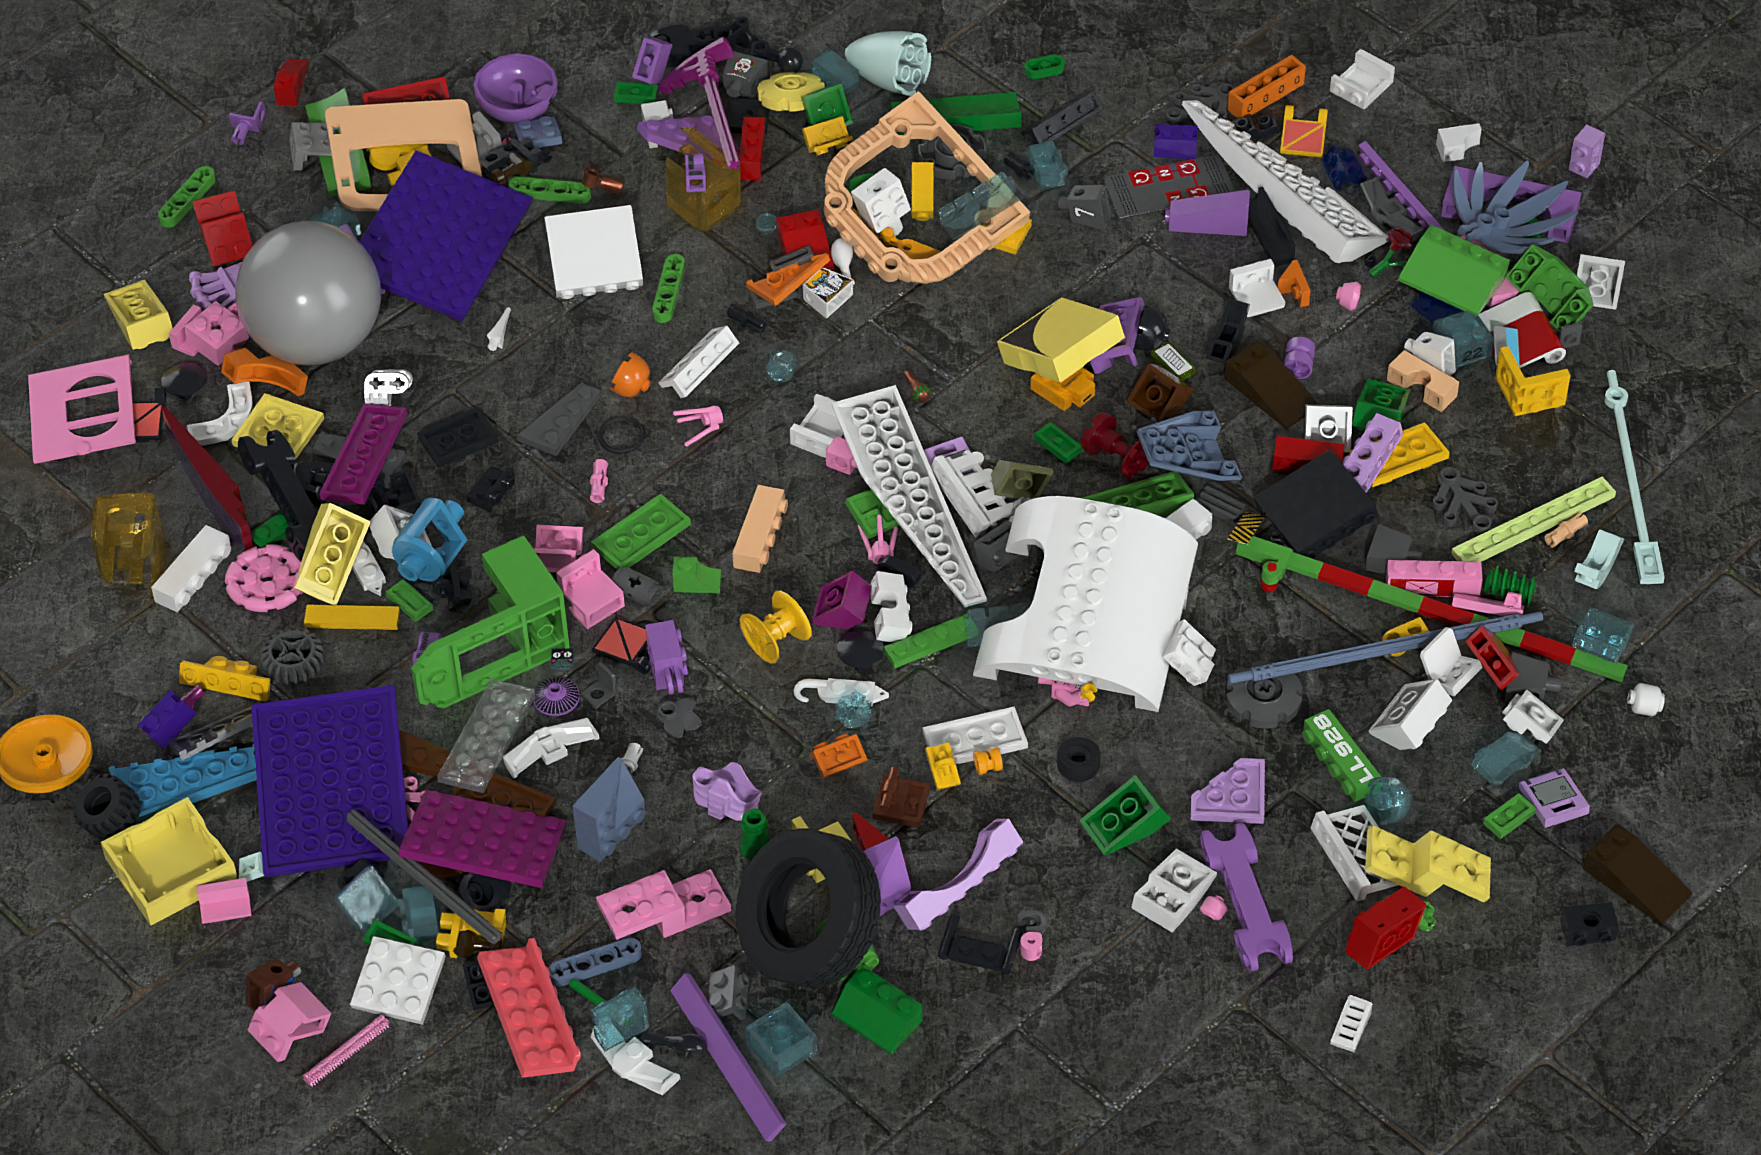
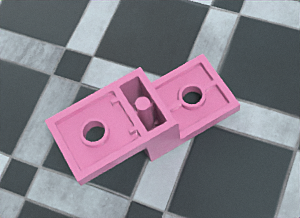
M711 869L674 884L671 883L665 870L596 897V902L616 940L655 924L663 938H666L731 911V905ZM695 896H703L705 898L702 902L692 900ZM626 906H633L636 908L633 912L630 913L623 911V909Z

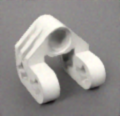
M377 369L365 379V403L391 406L392 393L398 394L406 391L413 382L412 374L404 369ZM378 377L379 381L384 382L381 385H379L377 381H374V378ZM399 377L401 381H405V384L402 386L399 381H395Z

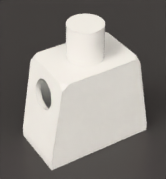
M1424 332L1416 340L1409 338L1406 341L1405 351L1412 353V355L1417 356L1449 376L1456 371L1454 339Z

